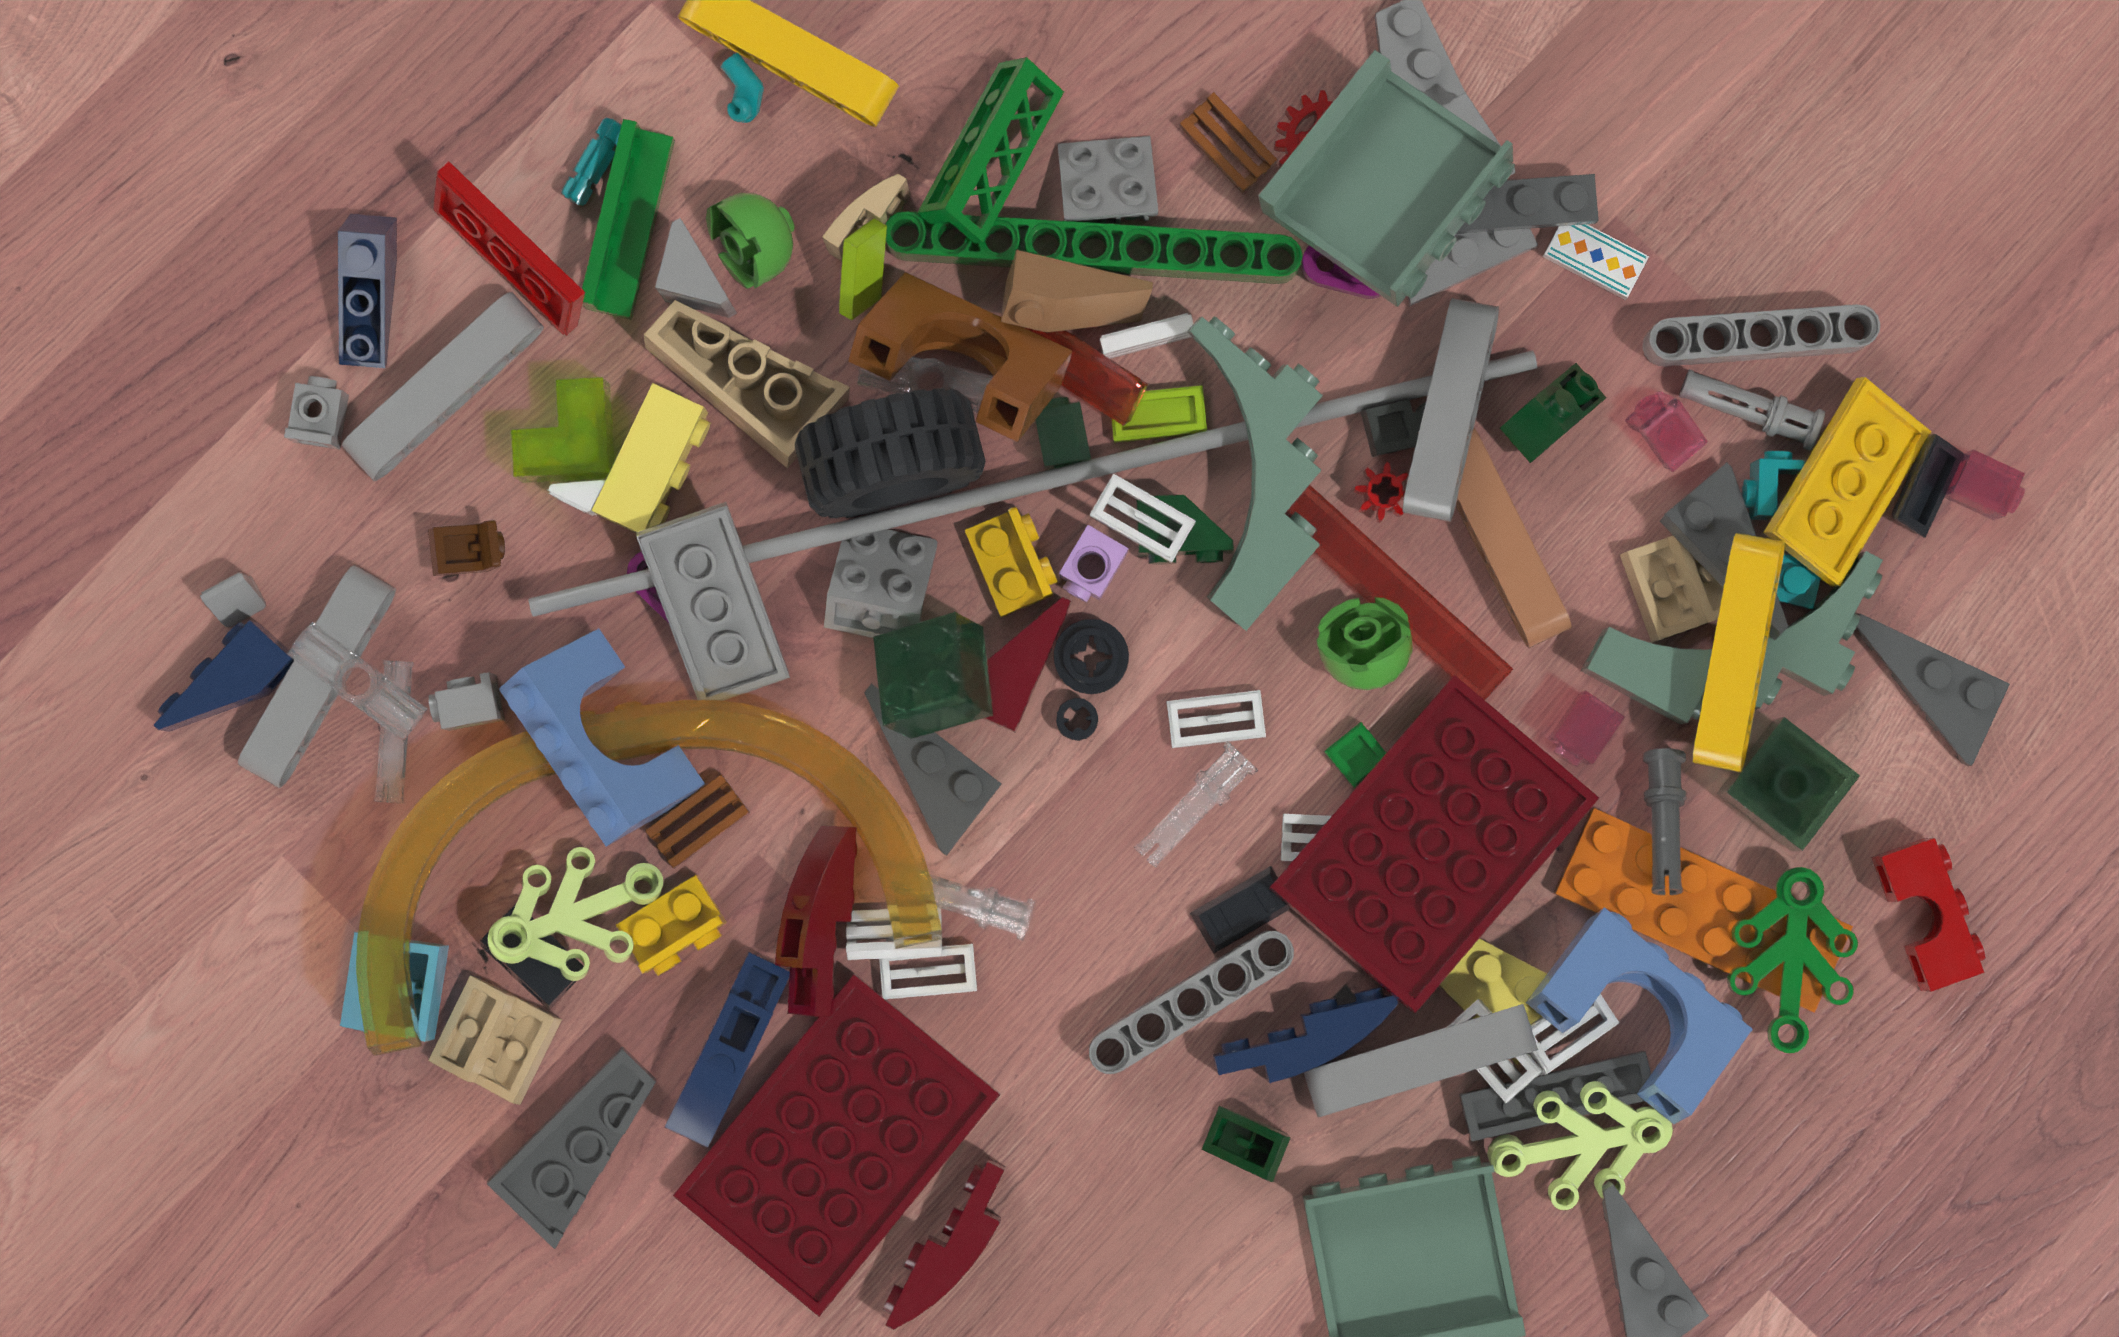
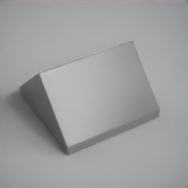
M681 218L672 222L655 285L659 294L665 302L671 304L676 300L692 309L727 318L737 314Z

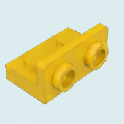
M1015 506L1008 509L1007 513L965 530L1001 618L1053 596L1050 585L1057 583V579L1047 556L1038 560L1031 542L1038 540L1039 536L1029 513L1020 516Z
M694 875L616 924V927L619 931L628 933L633 939L632 953L639 962L638 967L642 974L648 973L653 969L657 976L682 962L678 953L692 944L699 951L722 937L718 928L726 924L727 921L699 876Z

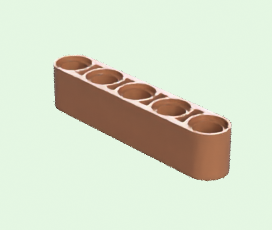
M1474 428L1456 502V509L1521 639L1528 648H1531L1572 628V624L1478 432Z

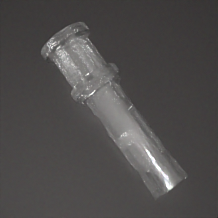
M1227 741L1224 744L1223 748L1225 751L1206 771L1199 770L1196 774L1197 777L1194 779L1197 783L1195 787L1181 799L1139 844L1134 846L1144 856L1156 843H1159V847L1147 858V861L1155 868L1159 866V863L1216 803L1220 806L1223 803L1227 804L1231 800L1229 796L1231 791L1248 774L1254 776L1259 771L1230 742Z
M901 864L897 867L890 890L891 894L908 897L973 918L980 928L986 929L990 925L1015 933L1016 938L1022 941L1025 940L1036 906V900L1029 898L1024 902L999 894L998 888L986 887L982 891L938 876L919 872Z

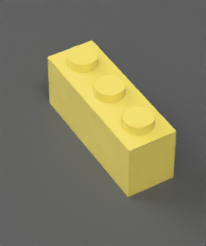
M652 383L591 511L635 533L665 523L670 511V507L665 505V502L672 488L679 490L683 485L690 469V464L685 462L693 445L698 448L701 446L710 428L711 422L705 420L708 415L707 410L695 402Z

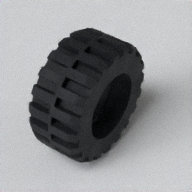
M935 388L930 391L925 389L914 390L910 393L891 394L884 398L863 401L855 406H847L837 410L835 413L817 418L816 422L808 423L803 427V430L799 431L795 441V450L809 506L821 517L828 516L829 518L836 519L840 517H858L933 499L938 496H945L956 489L968 486L970 482L980 478L986 463L971 402L965 395L954 389L948 391L944 388Z

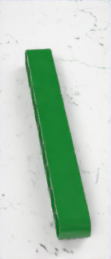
M905 211L894 214L885 224L887 225L886 245L890 253L897 259L912 262L1011 268L1016 250L1040 255L1034 250L1033 243L1036 238L1046 234L1055 237L1060 245L1055 253L1045 257L1122 275L1282 284L1295 277L1302 261V250L1298 242L1290 236L1281 234L997 217L983 243L975 244L966 236L965 242L960 248L949 250L944 248L939 242L941 235L945 231L957 229L949 221L929 224L917 212ZM965 215L974 224H976L980 218V216ZM902 226H911L919 233L917 241L909 247L898 246L893 241L894 233ZM995 232H1005L1013 240L1011 247L1001 253L991 251L986 245L989 236ZM1095 237L1104 242L1106 251L1102 256L1091 259L1081 253L1080 245L1087 238ZM1142 240L1151 246L1153 254L1149 259L1138 262L1128 256L1126 249L1130 243ZM1189 243L1197 248L1200 257L1192 264H1182L1174 257L1173 250L1180 244ZM1228 246L1239 247L1245 253L1246 261L1239 267H1229L1221 260V251ZM1274 249L1286 250L1291 255L1293 264L1286 270L1274 269L1270 266L1267 255Z

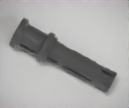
M1670 748L1653 749L1643 753V762L1648 764L1649 788L1644 792V801L1652 809L1653 886L1651 887V892L1664 896L1665 876H1669L1670 895H1678L1683 892L1681 883L1679 807H1682L1687 800V792L1681 787V764L1686 761V753L1682 750Z

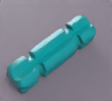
M607 117L602 119L595 131L599 136L596 140L591 138L573 169L577 174L574 178L569 176L562 188V195L571 202L584 206L593 193V190L590 189L592 183L598 184L614 157L615 152L612 149L615 145L617 146L621 129L619 122Z

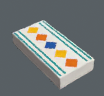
M1588 224L1558 226L1543 255L1547 260L1624 300L1628 298L1649 258L1644 253Z

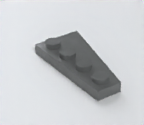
M622 1046L488 1179L487 1185L555 1249L574 1215L577 1214L586 1199V1195L609 1161L621 1137L626 1133L655 1085L656 1078Z

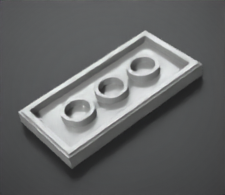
M727 502L636 532L637 540L701 708L790 678L787 665Z

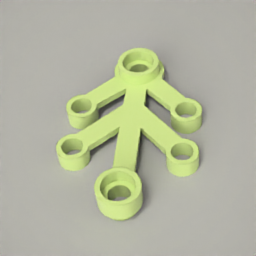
M585 847L574 848L567 855V871L549 914L530 921L538 897L547 893L551 884L549 870L542 865H532L523 874V889L512 915L500 918L491 926L488 933V947L493 956L502 962L519 963L531 957L560 968L562 975L568 980H581L589 970L590 960L588 955L580 949L565 951L540 939L557 932L604 950L606 957L613 962L620 963L626 961L631 956L634 945L633 939L628 933L624 931L611 932L587 923L584 920L631 901L641 905L650 904L661 893L663 876L659 869L652 864H636L627 872L624 883L575 902L584 878L588 877L594 869L595 857ZM582 856L588 860L589 866L582 870L576 869L572 865V859ZM533 874H539L544 877L546 882L541 887H533L529 884L528 878ZM639 880H645L651 885L652 889L650 892L642 894L636 891L634 884ZM508 934H515L520 938L521 943L517 947L510 948L503 943L502 939ZM614 940H622L626 943L628 949L624 953H615L610 948V943ZM571 958H578L583 962L584 967L578 972H573L567 968L566 962Z
M1592 1081L1584 1085L1580 1092V1098L1586 1110L1593 1114L1605 1112L1622 1125L1603 1129L1564 1104L1556 1092L1547 1090L1539 1093L1534 1100V1109L1539 1119L1545 1123L1557 1122L1573 1132L1574 1135L1523 1145L1522 1141L1516 1136L1505 1134L1496 1137L1490 1143L1487 1155L1490 1163L1494 1166V1171L1504 1177H1513L1520 1174L1526 1165L1577 1155L1563 1175L1553 1180L1548 1187V1196L1552 1204L1557 1209L1569 1210L1577 1204L1579 1200L1577 1189L1608 1148L1623 1146V1148L1609 1168L1602 1169L1596 1174L1594 1186L1600 1197L1603 1198V1183L1608 1179H1616L1617 1184L1615 1187L1622 1196L1626 1187L1624 1179L1643 1153L1657 1152L1668 1144L1673 1132L1672 1123L1651 1106L1633 1109L1611 1095L1603 1083ZM1594 1092L1604 1093L1602 1100L1598 1103L1588 1102L1590 1095ZM1554 1101L1557 1103L1555 1110L1545 1113L1541 1111L1542 1106L1546 1102ZM1649 1126L1657 1127V1131L1649 1137L1642 1136L1645 1128ZM1509 1154L1518 1156L1514 1163L1510 1165L1502 1164L1505 1156ZM1563 1188L1571 1190L1567 1198H1556L1559 1190Z

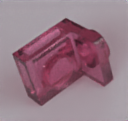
M1661 391L1640 400L1635 406L1634 412L1625 419L1631 429L1641 433L1664 468L1671 472H1674L1708 443L1680 400Z

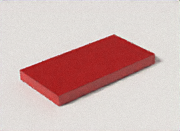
M448 161L437 171L433 210L562 335L565 334L567 336L578 326L585 291Z

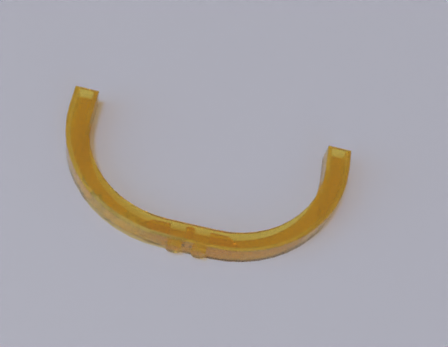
M678 700L642 706L641 702L634 701L615 706L614 712L598 715L594 711H580L581 722L588 738L602 754L613 761L667 752L679 745L682 750L716 749L758 757L781 766L803 778L835 804L853 827H857V833L865 844L879 877L894 948L899 949L941 940L942 929L932 882L924 854L912 826L897 801L878 777L854 754L829 736L799 720L772 710L744 703L720 700ZM528 731L497 742L470 757L444 776L419 800L401 822L379 860L362 907L356 956L359 1003L366 1045L373 1056L422 1046L412 992L410 943L414 918L422 892L442 854L460 831L495 801L521 786L556 774Z

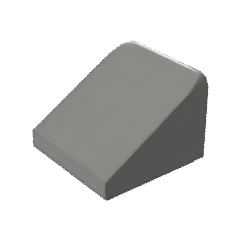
M237 573L203 591L202 595H200L204 604L226 627H232L266 607V602L254 579L243 573Z

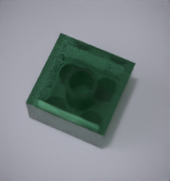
M952 612L873 637L882 725L913 739L993 716L983 626L956 612Z
M1781 717L1773 719L1746 754L1742 771H1733L1717 794L1790 851H1803L1861 775L1788 719Z

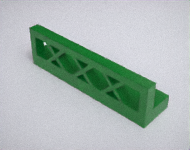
M1027 57L998 63L917 214L929 224L949 221L975 244L983 243L1065 91ZM1031 83L1036 85L1046 95L1039 109L1030 112L1027 96ZM1019 119L1022 140L1017 148L1010 149L1006 129L1011 120ZM999 157L1002 177L997 186L989 187L986 166L991 158ZM978 195L981 216L976 224L962 213L970 196Z
M627 119L622 121L582 289L585 291L582 305L586 310L632 320L675 143V139L672 136L642 130L636 121Z

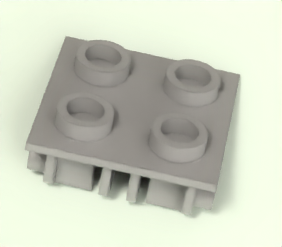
M1150 136L1058 144L1064 221L1097 223V219H1101L1103 224H1107V218H1115L1116 224L1121 223V217H1125V220L1144 219V221H1149V216H1158Z

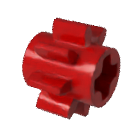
M1388 462L1383 466L1382 473L1377 475L1367 467L1363 473L1369 483L1367 486H1355L1353 490L1357 494L1364 495L1365 502L1359 508V512H1365L1369 508L1376 511L1378 523L1382 522L1387 511L1391 510L1397 517H1401L1404 514L1398 502L1400 499L1404 500L1405 491H1403L1402 483L1406 480L1408 474L1406 472L1396 477L1390 473L1391 466ZM1381 481L1387 482L1388 490L1395 492V496L1390 497L1386 504L1379 503V495L1371 492V489H1376Z

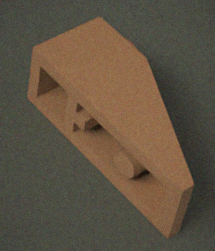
M1016 250L1005 283L1001 322L1042 332L1139 322L1151 295L1153 282Z

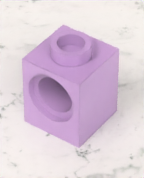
M1087 525L1059 573V577L1066 581L1063 589L1084 602H1087L1090 596L1100 601L1126 557L1129 548ZM1091 554L1099 556L1105 564L1104 573L1099 578L1092 580L1081 576L1077 568L1080 559Z

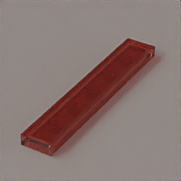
M1310 484L1285 512L1289 518L1297 512L1317 529L1312 538L1320 545L1313 553L1368 603H1375L1374 597H1380L1398 604L1408 616L1412 643L1451 678L1456 675L1486 700L1511 673L1513 668Z

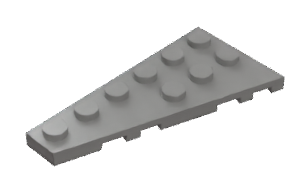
M1403 0L1375 14L1378 52L1390 60L1393 73L1442 106L1465 93L1421 0ZM1531 229L1455 234L1454 236L1457 240L1453 249L1443 261L1440 262L1435 259L1425 272L1428 276L1421 290L1412 299L1408 297L1409 307L1535 249L1538 244Z

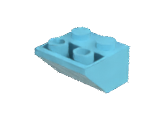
M354 932L340 1026L376 1035L424 1042L435 1039L449 945Z

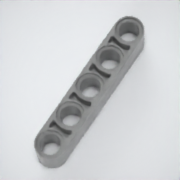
M513 292L503 295L356 427L343 441L342 447L373 481L381 479L523 352L541 334L544 326Z
M1454 298L1450 301L1405 490L1404 513L1449 522L1453 518L1497 329L1499 306Z
M1858 304L1667 318L1659 321L1646 333L1642 348L1644 355L1651 363L1664 367L1846 354L1860 351L1873 342L1880 332V321L1873 309L1866 305ZM1847 318H1855L1861 322L1864 328L1862 340H1854L1847 335L1844 328ZM1806 321L1814 325L1818 333L1815 343H1806L1801 340L1797 332L1799 322ZM1752 325H1762L1768 329L1771 335L1769 346L1761 347L1752 341L1750 336ZM1714 328L1721 332L1724 337L1723 349L1712 350L1707 347L1703 340L1705 329ZM1665 331L1675 336L1678 343L1676 353H1664L1658 348L1656 343L1658 332Z
M356 565L348 569L245 744L238 759L239 766L278 788L286 784L391 605L396 592L393 586Z
M1267 930L1261 932L1108 1026L1094 1036L1089 1045V1057L1092 1065L1098 1071L1105 1074L1121 1072L1280 974L1290 966L1293 960L1294 948L1291 941L1286 935L1277 931ZM1269 938L1279 940L1284 947L1282 960L1273 966L1265 965L1258 955L1261 943ZM1229 963L1239 965L1244 972V981L1235 990H1226L1218 982L1220 969ZM1189 988L1199 990L1204 997L1202 1010L1194 1015L1182 1013L1177 1005L1180 993ZM1148 1013L1160 1016L1164 1022L1162 1034L1154 1040H1146L1137 1032L1139 1019ZM1108 1038L1118 1040L1124 1048L1122 1059L1113 1065L1102 1063L1096 1054L1098 1045Z
M1524 1004L1317 1067L1304 1072L1317 1117L1319 1118L1537 1051L1538 1048Z

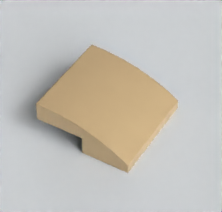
M896 174L873 186L855 199L836 218L822 238L828 253L842 262L843 240L873 218L886 224L891 216L901 212L911 197L907 179L900 174Z
M1673 535L1620 554L1651 643L1718 620L1724 588Z
M470 975L428 1061L467 1082L476 1083L505 1100L520 1105L562 1019L503 989Z

